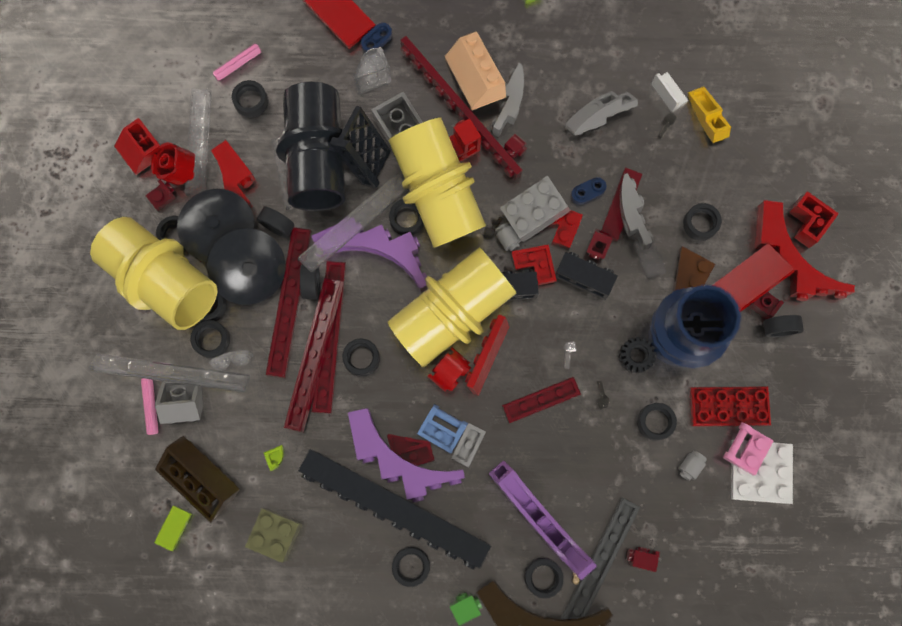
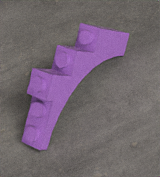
M352 217L312 235V239L321 257L343 251H365L377 254L393 261L404 269L414 280L420 292L428 289L425 281L427 275L425 272L421 273L419 269L421 263L418 257L414 256L419 253L418 247H420V243L416 236H412L411 232L391 240L388 229L384 230L382 224L363 232L360 223H356Z
M368 408L348 412L357 460H363L364 464L375 461L374 458L377 457L382 480L387 479V483L399 481V477L402 476L406 498L412 499V503L424 500L423 496L427 495L426 487L434 490L442 488L441 484L449 482L450 486L462 483L461 479L465 478L463 470L449 472L432 471L417 467L403 460L382 440L374 426Z
M504 460L489 473L494 482L509 501L521 512L531 527L580 580L596 567L594 561L562 529Z

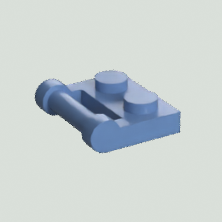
M434 404L417 435L451 454L468 423L464 420L462 422ZM436 415L458 428V430L454 433L432 419Z

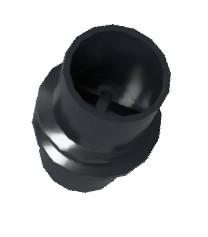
M310 81L291 85L283 94L284 130L275 146L278 158L286 163L287 201L290 206L305 211H324L337 208L346 200L345 163L330 145L332 138H339L343 131L341 127L339 92L333 86L323 82ZM350 134L347 137L348 141L351 140Z

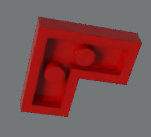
M571 210L552 224L558 226L552 244L569 250L583 214Z
M549 244L511 252L515 271L534 268V272H537L538 285L557 281Z

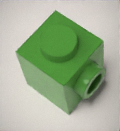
M465 592L456 597V601L450 604V608L460 626L481 615L479 609L482 608L478 597L473 598L472 594L467 595Z

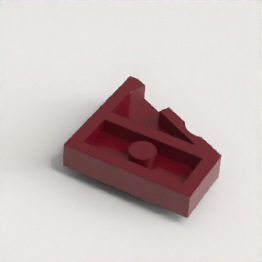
M387 434L390 449L403 460L415 466L435 461L430 441Z

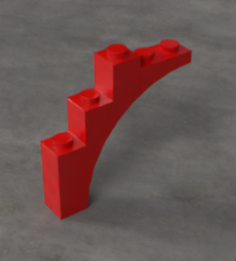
M225 140L211 150L219 164L223 176L224 189L241 196L252 209V204L241 190L250 187L256 179L228 141Z
M764 200L758 205L755 248L761 249L766 244H770L794 268L795 272L789 275L791 276L789 297H796V300L807 301L815 295L827 296L829 294L835 295V298L843 299L855 292V285L839 282L813 268L801 256L787 232L783 214V202Z

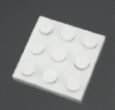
M743 440L735 455L738 459L748 442L747 440ZM772 443L757 474L754 476L731 463V499L793 504V444Z

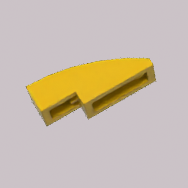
M703 86L688 92L693 110L712 143L730 137L731 126L722 116L723 109L708 90Z

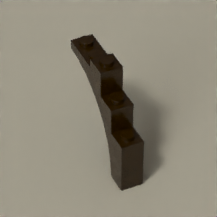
M495 580L476 592L496 626H606L611 622L610 618L613 617L608 607L594 614L576 619L543 617L516 604L502 591Z

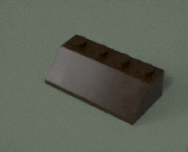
M181 436L165 448L155 468L210 523L233 501L240 490L233 481L184 436Z

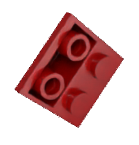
M139 118L122 129L114 145L135 175L150 166L154 153L158 154L160 151L158 149L160 144Z

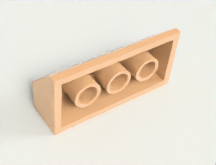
M477 31L460 37L446 54L445 60L471 109L474 110L506 98L505 81Z

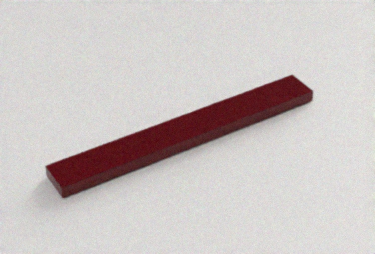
M294 227L291 232L286 270L282 281L265 374L267 376L286 378L301 295L300 268L302 263L307 262L312 234L310 229Z
M327 261L325 278L344 282L346 262ZM344 285L315 388L312 413L332 414Z
M324 278L284 428L304 433L344 285L342 281Z

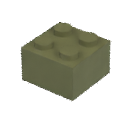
M262 508L245 547L281 563L286 562L303 523L268 508Z

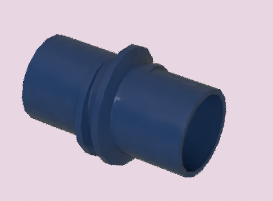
M702 285L675 290L661 301L652 315L648 340L652 342L650 345L655 347L656 357L667 365L695 369L709 366L723 356L731 340L740 329L741 313L739 305L730 293L717 286Z

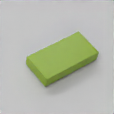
M173 505L154 543L174 551L192 513Z

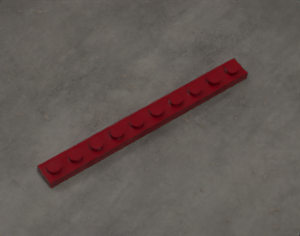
M407 36L402 38L400 48L402 54L412 60L414 68L423 73L424 79L427 83H431L434 86L438 96H443L447 106L451 110L454 109L460 121L471 119L481 135L482 147L493 154L494 161L504 167L506 175L510 178L512 177L515 181L520 178L522 169L410 39Z

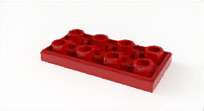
M302 0L348 49L353 47L376 26L352 0Z
M766 244L712 286L721 287L730 293L738 303L741 312L795 271L770 244Z
M500 314L491 321L489 327L491 329L490 334L484 337L481 345L483 349L480 354L476 355L473 362L475 367L472 372L470 371L467 374L465 380L470 391L478 396L509 329L506 317Z
M768 386L689 388L692 427L740 426L741 422L749 426L771 425Z

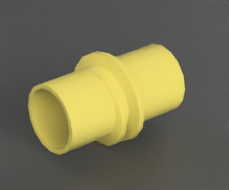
M441 117L408 128L388 140L405 179L402 182L403 189L410 190L403 198L405 204L416 205L434 248L486 226L470 188L475 182L474 177L465 176V173L472 167L471 163L459 162Z
M120 217L106 224L97 233L92 242L90 251L92 261L115 279L117 292L136 309H152L177 330H186L201 321L212 308L218 292L217 285L189 263V260L184 257L183 246L175 239L164 238L159 240L131 217Z
M479 247L448 273H444L438 281L427 276L425 281L428 289L394 315L387 323L410 355L422 367H425L458 340L466 344L470 343V330L481 335L483 329L480 322L513 297L516 291Z

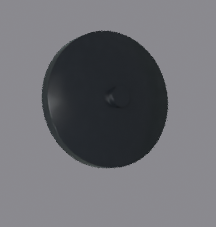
M209 189L193 196L182 208L177 222L178 237L182 246L192 257L204 263H207L209 251L220 236L237 228H255L254 214L247 202L238 194L226 189Z
M243 227L228 231L215 241L209 251L206 268L208 278L217 285V293L220 296L236 304L251 305L268 299L278 290L284 279L286 263L281 247L270 235L255 228Z

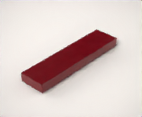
M626 167L601 229L612 234L613 241L616 242L624 225L620 211V190L624 174L628 173L629 177L634 179L636 190L642 177V173Z
M571 377L502 405V408L510 424L580 396L581 392L575 378Z

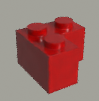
M470 118L457 122L455 127H453V135L449 138L459 162L480 151L481 135Z
M807 191L789 211L790 214L804 223L794 238L806 247L811 248L819 242L839 213Z

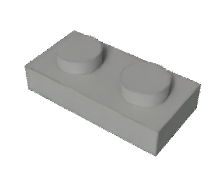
M468 423L451 459L469 468L486 431Z

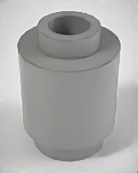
M504 223L495 230L497 233L496 237L505 251L510 250L512 252L520 247L521 239L511 225Z
M693 450L678 468L681 471L680 475L688 481L691 479L696 480L706 466L707 458Z

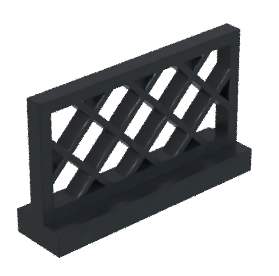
M356 106L339 138L333 137L330 145L362 185L377 189L380 184L377 176L391 150L363 109ZM365 127H367V135H366V136H365ZM357 129H359V138H357ZM351 131V140L348 141L347 137ZM365 140H367V149H365ZM359 142V151H356V143ZM380 148L383 149V152H382L381 156H380ZM375 150L374 159H372V151ZM365 153H367L366 162H364Z

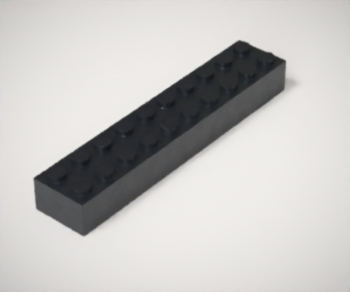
M310 449L298 470L303 473L301 477L314 483L318 481L320 488L328 492L333 490L338 492L337 497L345 501H350V499L355 501L354 506L363 511L370 509L374 512V517L382 521L385 518L392 521L391 526L400 531L403 528L409 530L410 533L408 535L417 540H420L422 537L428 541V546L436 550L439 547L446 550L445 555L454 560L457 557L464 560L463 564L473 570L475 567L481 568L491 548V545L317 451Z

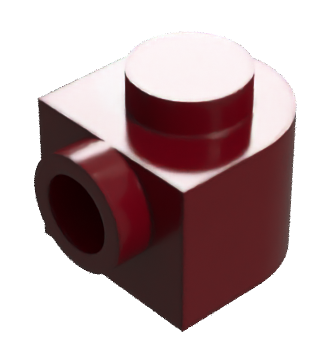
M514 134L505 143L504 149L514 160L517 156L521 157L526 152L527 143L517 134Z

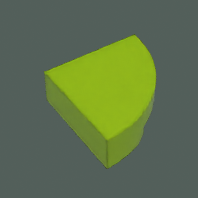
M283 445L263 452L270 471L275 470L281 464L284 457Z

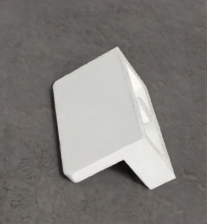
M668 72L663 75L659 73L655 75L651 85L671 112L688 102V99Z

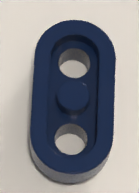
M379 23L362 38L361 47L366 54H375L392 38L390 25Z
M595 177L575 186L571 192V200L577 205H583L601 197L606 191V182L602 178ZM599 184L601 188H596L594 185ZM578 192H583L584 196L578 195Z

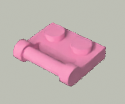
M741 422L740 430L723 458L754 476L766 457L773 440ZM748 434L751 437L738 459L735 455Z

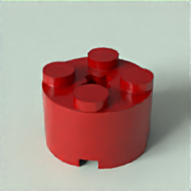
M170 142L163 143L158 147L160 151L158 154L154 153L151 161L152 173L158 179L174 185H182L194 178L195 154Z
M453 347L449 350L451 354H445L432 369L434 374H428L427 376L444 392L447 390L449 392L452 391L459 383L456 381L460 375L465 376L471 369L469 366L470 362Z

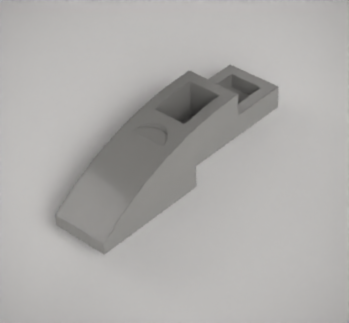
M518 63L516 69L512 68L509 74L510 80L508 84L505 83L506 98L502 99L503 103L499 109L501 113L499 117L494 118L491 127H493L492 134L497 137L500 136L506 123L514 125L519 113L524 89V72L521 63Z
M613 91L608 92L581 108L565 124V128L574 135H580L588 130L596 129L606 124V117L638 106V99L628 92L620 95Z
M628 173L624 174L620 190L621 217L628 237L636 235L644 251L651 247L653 235L650 230L647 231L644 225L645 219L642 214H639L643 209L644 199L641 194L638 195L634 179L630 178Z

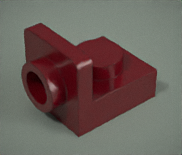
M161 179L158 180L160 185L145 195L157 211H160L176 199L172 193L175 190L168 182L164 183Z

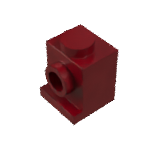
M596 228L587 248V253H590L589 256L598 260L600 258L604 259L613 240V235ZM601 241L603 246L597 247L596 242Z
M767 292L748 307L766 320L774 317L784 302L782 300L779 301Z
M638 547L637 550L629 549L627 552L628 565L656 572L660 552L652 550L650 554V549Z

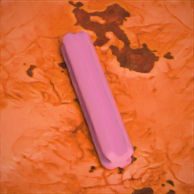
M256 43L214 70V77L220 81L260 54L261 49Z
M145 377L141 379L146 433L147 435H155L159 431L153 379Z

